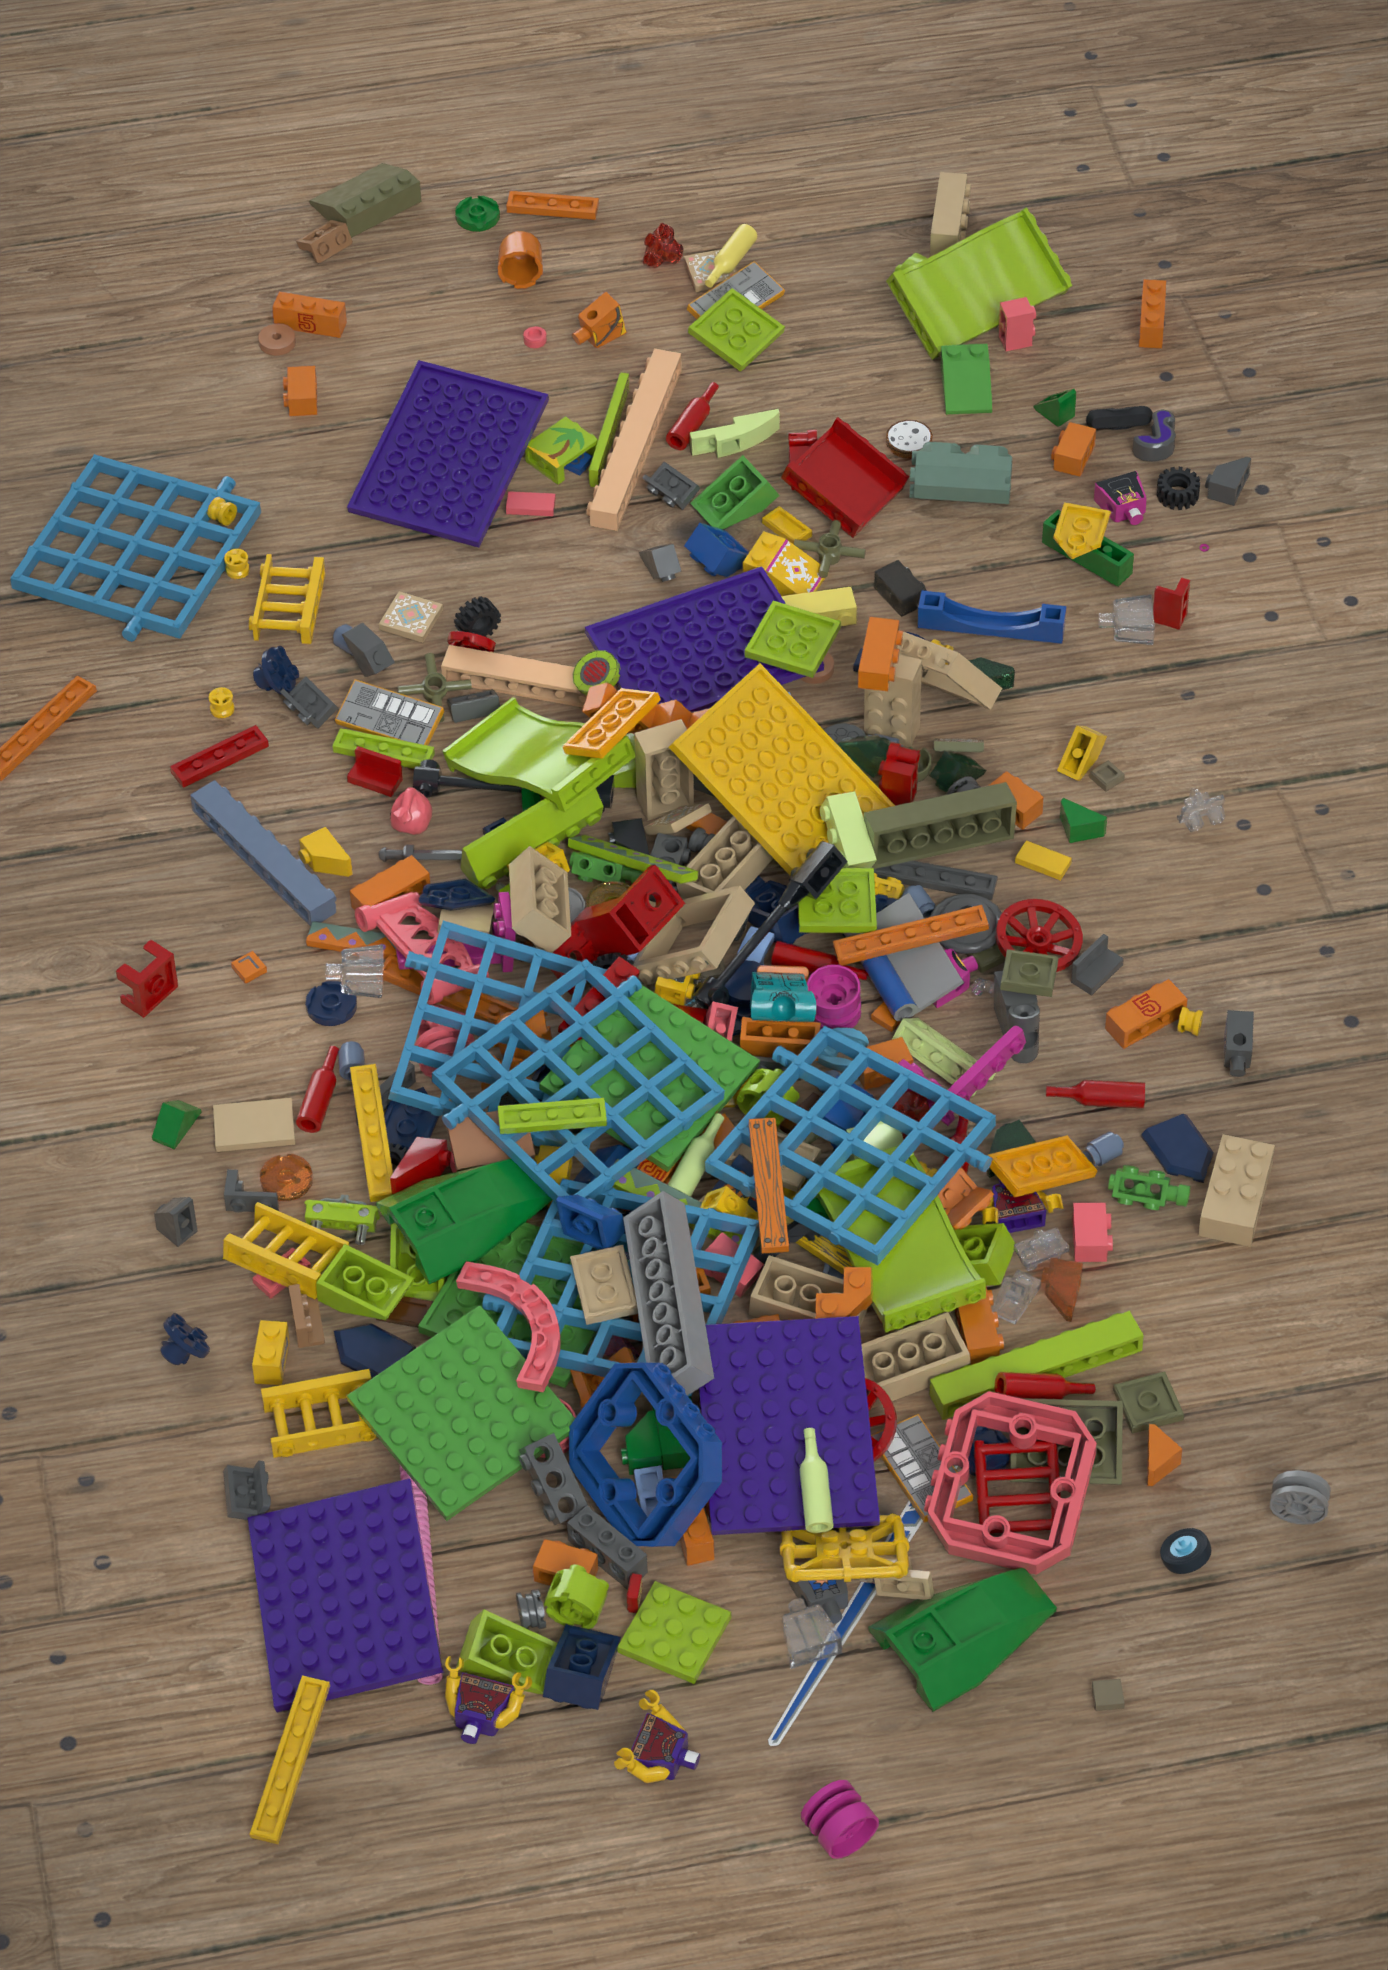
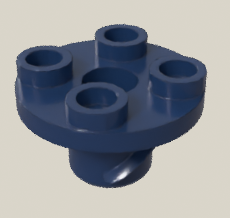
M282 646L271 647L263 652L262 665L258 663V667L253 671V678L259 688L266 689V691L273 689L278 694L283 695L280 692L282 689L290 693L295 688L296 679L299 678V670L295 665H292Z
M173 1313L171 1317L164 1321V1329L170 1338L167 1341H161L163 1346L160 1352L169 1363L173 1365H180L182 1363L184 1365L187 1363L190 1354L198 1358H205L209 1354L210 1347L205 1341L207 1335L203 1330L198 1327L193 1329L177 1313Z

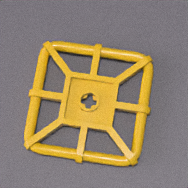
M893 1513L890 1515H879L880 1524L876 1525V1527L859 1526L874 1527L868 1531L855 1529L847 1532L846 1528L848 1527L838 1528L839 1532L833 1530L822 1533H811L807 1530L781 1531L782 1543L779 1550L780 1555L783 1557L784 1572L787 1579L795 1583L799 1581L843 1579L844 1582H851V1579L892 1577L900 1579L906 1576L909 1568L908 1551L910 1546L908 1539L905 1537V1529L901 1517ZM894 1532L893 1542H876ZM793 1537L813 1545H795ZM897 1555V1561L891 1562L879 1556ZM798 1558H814L800 1566L795 1565L794 1560Z

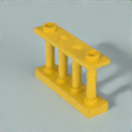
M267 554L265 564L261 563L260 577L262 579L254 616L249 617V630H253L255 641H259L261 629L297 631V633L301 634L302 644H311L325 579L324 557H314L313 566L304 569L273 567L272 554ZM272 576L308 578L309 584H305V586L271 584ZM268 594L300 595L306 598L301 604L267 601ZM265 611L300 613L302 619L297 621L263 618Z
M257 1202L255 1204L254 1225L243 1238L230 1233L224 1238L223 1259L288 1288L291 1285L299 1284L301 1294H306L308 1297L316 1299V1282L321 1277V1273L332 1262L344 1244L349 1246V1242ZM264 1229L277 1234L266 1248L252 1243ZM287 1239L300 1244L288 1259L276 1254V1251ZM310 1249L323 1254L311 1269L298 1264Z
M369 1369L261 1389L264 1412L274 1413L278 1437L270 1438L273 1458L289 1457L293 1454L361 1441L369 1442L377 1439L378 1437L360 1415L359 1422L343 1424L339 1399L347 1398V1395L371 1380ZM328 1402L332 1427L316 1429L311 1405ZM301 1407L305 1432L289 1435L284 1410Z

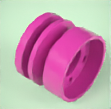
M827 965L818 968L807 981L808 991H812L816 999V1017L813 1022L821 1023L820 1030L824 1026L830 1029L853 1028L861 1017V988L857 975L849 968L841 965Z
M838 1780L821 1788L808 1800L801 1811V1820L814 1836H818V1842L833 1859L849 1856L859 1850L871 1839L879 1826L877 1816L865 1802H861V1796L847 1780Z

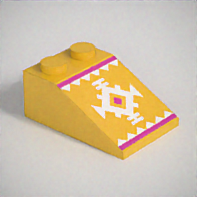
M763 531L743 561V573L762 566L781 596L815 592L825 580V578H821L818 575L820 563L787 539Z

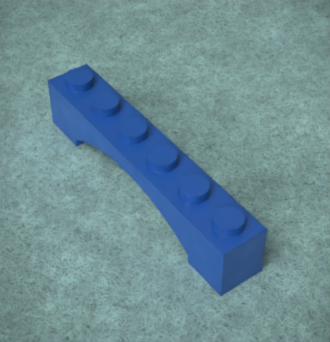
M921 590L918 606V628L1063 643L1066 606L1042 604V607L1029 611L992 612L955 602L946 597V593Z

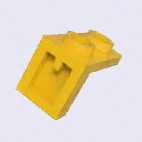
M701 973L686 976L683 983L673 979L658 977L655 984V993L671 1004L685 1006L687 998L692 999L695 984H693L694 979L698 980Z
M727 1186L708 1192L700 1206L703 1209L713 1208L717 1212L758 1220V1213Z

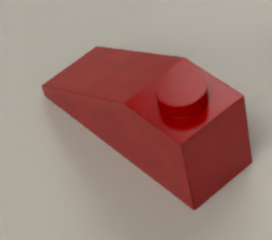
M416 1137L390 1177L392 1195L423 1180L441 1176L445 1168L450 1165L451 1151L448 1150L447 1140Z

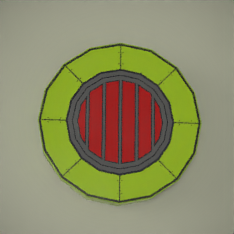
M605 650L590 652L583 656L576 664L573 671V683L586 696L589 688L607 682L615 686L620 677V664L613 654Z

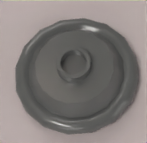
M957 894L945 898L936 905L930 917L982 905L989 924V930L940 942L946 949H953L960 954H972L987 950L996 944V927L1002 914L999 907L989 899L979 895Z

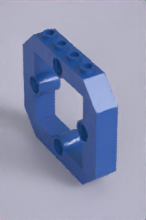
M615 1363L569 1427V1466L609 1523L636 1546H675L722 1483V1442L715 1434V1429L707 1423L701 1415L700 1409L692 1403L686 1395L685 1389L678 1384L672 1376L670 1369L663 1363ZM641 1393L645 1395L656 1410L658 1422L663 1426H668L691 1458L677 1478H665L658 1482L655 1492L658 1504L648 1517L635 1500L637 1496L635 1483L628 1478H619L600 1452L616 1427H629L635 1422L637 1409L634 1402Z

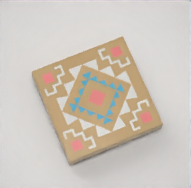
M720 250L684 256V263L695 292L711 290L737 273L735 267L731 273L722 274L713 287L710 288L705 285L706 279L714 270V258Z
M399 591L381 619L379 630L423 643L441 615L443 604Z
M709 803L680 806L648 824L644 829L649 836L657 835L658 833H676L708 815L712 810Z

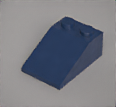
M769 880L748 893L755 903L748 918V921L754 927L759 928L778 906V902L787 887L786 885ZM798 903L789 911H786L769 931L774 933V943L780 941L793 944L796 939L804 934H808L799 932Z
M566 1624L547 1667L543 1697L552 1699L555 1702H566L579 1705L585 1709L598 1710L605 1695L621 1637Z

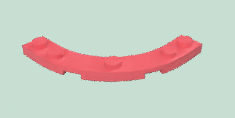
M466 1261L456 1280L459 1289L499 1297L515 1306L527 1319L532 1330L531 1347L516 1382L518 1388L544 1392L556 1367L561 1345L560 1328L550 1301L536 1285H530L520 1279V1275L514 1272Z

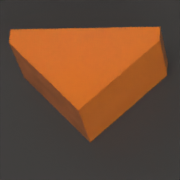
M1149 1424L1147 1486H1154L1181 1464L1182 1448L1155 1424Z

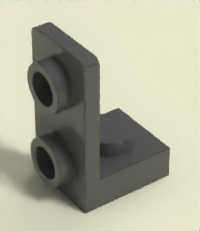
M227 1169L224 1190L226 1211L255 1212V1204L257 1202L279 1211L277 1193L244 1191V1181L239 1180L238 1170Z

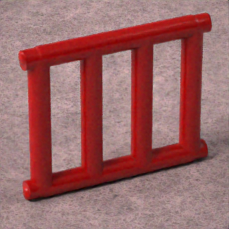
M982 1440L974 1441L980 1525H983L984 1521L990 1517L989 1507L1051 1504L1050 1493L988 1496L987 1481L1049 1478V1490H1051L1053 1481L1060 1478L1057 1444L1036 1441L1030 1448L1019 1449L1011 1442L984 1444ZM1047 1452L1048 1466L986 1470L985 1455ZM1051 1504L1052 1519L1008 1521L1010 1532L1051 1530L1056 1510ZM994 1529L989 1534L1003 1532L999 1529Z

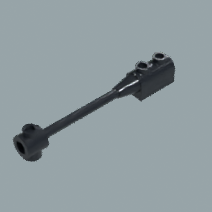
M423 760L420 766H415L413 788L422 793L426 798L431 797L432 792L439 793L441 786L522 793L521 787L491 784L473 778L442 776L440 765L434 760ZM611 775L596 787L604 806L603 812L605 808H612L615 791L614 775Z
M821 841L816 848L808 850L807 859L800 867H795L791 871V878L778 902V906L717 979L708 976L704 983L696 985L693 998L701 1007L709 1009L713 1001L727 1004L729 1001V991L725 984L783 914L806 896L816 900L848 861L833 844Z

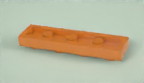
M510 191L506 208L507 213L596 220L599 198Z

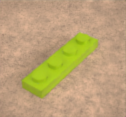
M340 728L333 743L334 753L355 757V749L357 746L398 759L403 767L415 769V766H420L423 760H432L435 754L434 747L342 728Z
M604 1098L498 1106L500 1134L607 1126Z

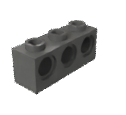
M658 833L650 856L684 866V864H689L691 849H688L687 838ZM668 880L672 887L678 893V887L676 885V882ZM650 894L649 901L656 902L655 897Z
M554 1433L519 1449L521 1454L518 1456L519 1462L525 1471H529L532 1478L530 1482L535 1495L541 1497L545 1505L542 1507L543 1513L549 1522L552 1521L554 1525L560 1524L573 1518L583 1508L588 1506ZM536 1448L542 1449L545 1453L543 1463L538 1462L534 1457ZM548 1473L555 1475L557 1478L555 1488L548 1486L546 1483ZM561 1498L565 1499L569 1504L567 1513L561 1512L558 1508V1502Z
M586 1506L567 1522L568 1541L578 1549L586 1548L598 1554V1566L627 1590L632 1573L642 1574V1577L648 1573L647 1554L590 1507Z

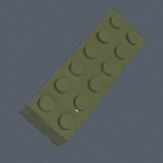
M1004 782L864 812V821L877 859L872 868L877 869L1014 839L1017 801L1007 783Z

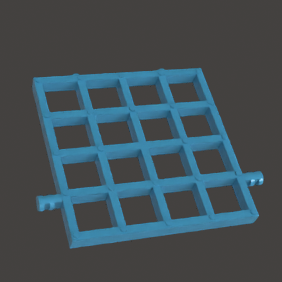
M94 454L76 482L71 484L70 491L34 544L28 547L27 554L10 578L12 589L126 622L128 624L122 631V636L127 641H134L142 628L180 639L225 570V554L229 550L240 547L261 514L260 502L230 494L236 483L229 476L223 477L217 488L212 489ZM99 472L124 479L114 495L89 488ZM138 484L164 491L154 506L129 499ZM178 495L204 502L194 518L168 511ZM221 497L225 499L226 503L231 502L235 504L237 512L243 514L234 530L208 523L210 518L207 515V510L214 498ZM79 502L104 508L95 524L70 518L69 516ZM119 513L144 520L134 536L109 529ZM158 525L184 532L174 548L149 541ZM59 531L85 538L75 554L49 547ZM198 536L224 543L214 560L189 553ZM99 543L124 550L115 566L89 559ZM139 554L164 561L155 578L129 571ZM39 561L65 568L55 584L29 577ZM179 566L205 574L195 590L169 583ZM79 572L105 580L95 596L69 589ZM119 584L145 592L135 608L109 601ZM159 596L185 604L176 620L149 613Z
M443 920L432 958L421 954L418 955L411 951L407 955L405 967L425 971L427 974L388 1099L429 1111L435 1116H443L446 1113H450L451 1109L458 1106L454 1102L449 1101V1098L443 1092L440 1098L401 1087L409 1060L439 1068L452 1058V1056L414 1045L422 1019L460 1030L453 1053L454 1057L465 1048L469 1033L481 1037L496 1026L495 1024L474 1018L481 992L518 1003L519 1009L539 994L533 992L540 966L566 974L581 962ZM447 938L485 949L478 974L440 964ZM493 952L531 963L524 989L486 977ZM594 966L602 974L607 971V969ZM585 978L575 985L571 1002H567L573 1008L581 1001L586 984ZM434 979L473 990L465 1015L427 1004ZM549 1005L543 1009L545 1012L558 1015ZM512 1032L499 1041L500 1043L507 1044L501 1065L508 1071L516 1047L532 1052ZM540 1038L545 1044L549 1042V1040ZM566 1047L557 1056L562 1059L571 1047ZM472 1062L456 1073L457 1075L490 1085L497 1081L481 1065ZM456 1074L450 1078L453 1082L455 1081ZM524 1079L520 1082L535 1098L541 1099L542 1102L551 1097L539 1089V1082ZM501 1097L489 1105L487 1112L498 1110ZM549 1131L530 1132L535 1146H563Z
M587 959L432 1072V1082L458 1106L451 1109L450 1113L442 1116V1121L446 1127L452 1130L457 1124L462 1123L466 1117H469L555 1202L559 1196H569V1194L549 1174L571 1157L575 1156L596 1177L574 1195H580L586 1199H594L604 1190H610L617 1180L681 1131L688 1130L694 1121L724 1099L725 1090L627 998L642 988V984L636 976L631 975L627 981H623L616 988ZM585 978L606 1000L582 1017L561 995ZM549 1005L570 1027L545 1044L524 1023ZM618 1009L639 1031L617 1048H614L593 1027ZM512 1032L533 1054L508 1071L487 1050ZM582 1037L603 1058L578 1076L557 1054ZM649 1041L656 1045L672 1061L670 1065L650 1080L627 1060L629 1056ZM476 1060L497 1081L471 1099L450 1078ZM544 1064L566 1084L565 1087L545 1102L568 1101L576 1096L581 1099L601 1098L590 1086L614 1068L637 1089L613 1108L605 1102L607 1126L588 1127L576 1136L568 1129L550 1130L549 1132L563 1146L539 1164L516 1143L529 1132L500 1134L499 1126L483 1111V1109L507 1091L520 1104L540 1103L520 1082ZM684 1072L706 1095L681 1112L660 1090ZM648 1100L670 1122L645 1140L623 1118ZM612 1128L633 1150L608 1169L586 1146Z
M824 1026L798 1056L782 1046H778L775 1049L772 1060L788 1068L707 1158L705 1170L707 1173L740 1190L746 1197L751 1196L756 1199L754 1175L749 1177L725 1164L726 1160L741 1143L751 1147L749 1119L764 1118L772 1110L796 1123L795 1128L781 1144H778L780 1166L784 1165L810 1180L792 1200L784 1196L786 1216L828 1238L834 1245L839 1244L878 1266L965 1162L982 1172H986L989 1169L992 1158L976 1149L996 1126V1115ZM826 1046L854 1059L837 1079L811 1066L812 1062ZM867 1067L894 1080L878 1101L851 1087ZM798 1078L825 1091L809 1112L782 1098ZM908 1088L935 1102L920 1122L892 1108ZM839 1099L867 1113L850 1133L823 1120L824 1116ZM949 1110L977 1124L961 1144L933 1130ZM880 1121L908 1135L891 1155L863 1141ZM811 1132L838 1146L822 1166L794 1152ZM921 1143L949 1157L933 1177L905 1163ZM851 1154L879 1168L862 1189L835 1174ZM893 1176L921 1190L904 1211L876 1197ZM823 1187L851 1201L834 1222L806 1208ZM864 1210L893 1224L876 1245L848 1231V1228Z
M562 1179L560 1186L569 1195L576 1194L588 1185L567 1179ZM612 1187L608 1191L604 1190L593 1200L607 1208H621L634 1211L652 1199V1197L619 1191ZM553 1200L521 1269L520 1279L530 1285L535 1275L567 1281L558 1305L551 1304L558 1320L560 1334L566 1324L597 1331V1335L588 1355L560 1349L556 1366L605 1377L613 1365L619 1363L602 1359L612 1335L643 1342L640 1323L616 1318L586 1325L583 1311L572 1308L579 1294L572 1265L543 1259L553 1236L578 1241L563 1234L557 1203ZM685 1205L688 1223L696 1225L691 1235L695 1267L727 1274L718 1297L700 1293L703 1312L710 1313L706 1325L722 1324L760 1234L759 1222L755 1219L717 1212L713 1208L703 1209ZM710 1228L743 1235L734 1257L701 1250ZM623 1234L614 1247L623 1245L624 1251L629 1252L626 1234ZM584 1244L580 1254L597 1251L598 1249ZM629 1259V1261H628V1266H629V1270H630V1274H631V1278H632V1282H633L631 1264H630V1259ZM485 1294L482 1304L483 1309L502 1313L497 1326L508 1337L517 1314H523L509 1302L499 1297ZM508 1338L521 1355L527 1359L531 1343ZM644 1347L637 1363H646Z

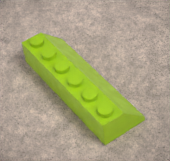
M596 788L565 812L558 810L556 803L545 798L462 848L461 870L470 882L481 889H489L497 883L499 878L504 875L509 876L507 865L529 846L536 849L546 842L558 846L560 841L565 838L575 837L585 826L595 825L601 820L604 807Z

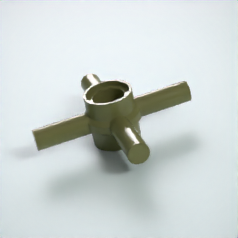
M837 520L832 521L829 533L823 534L819 538V543L794 540V545L799 549L818 553L819 560L821 561L818 575L821 578L828 576L830 565L838 563L840 555L865 559L866 549L842 546L838 536L841 523Z
M434 653L425 654L428 675L422 684L397 687L400 694H423L428 702L442 707V700L447 691L472 689L471 679L446 682L445 677L437 672ZM430 686H437L440 689L434 690ZM443 714V716H442L440 722H443V721H444V714Z

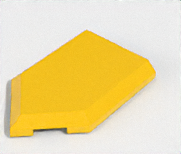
M1064 502L1053 538L1071 559L1101 547L1111 511Z

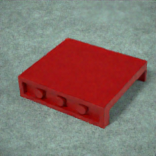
M837 417L832 427L796 461L792 460L786 466L781 479L830 520L839 521L841 523L840 528L854 538L903 490L910 476L902 468L889 460L884 453L871 445L866 438L853 430L848 423Z

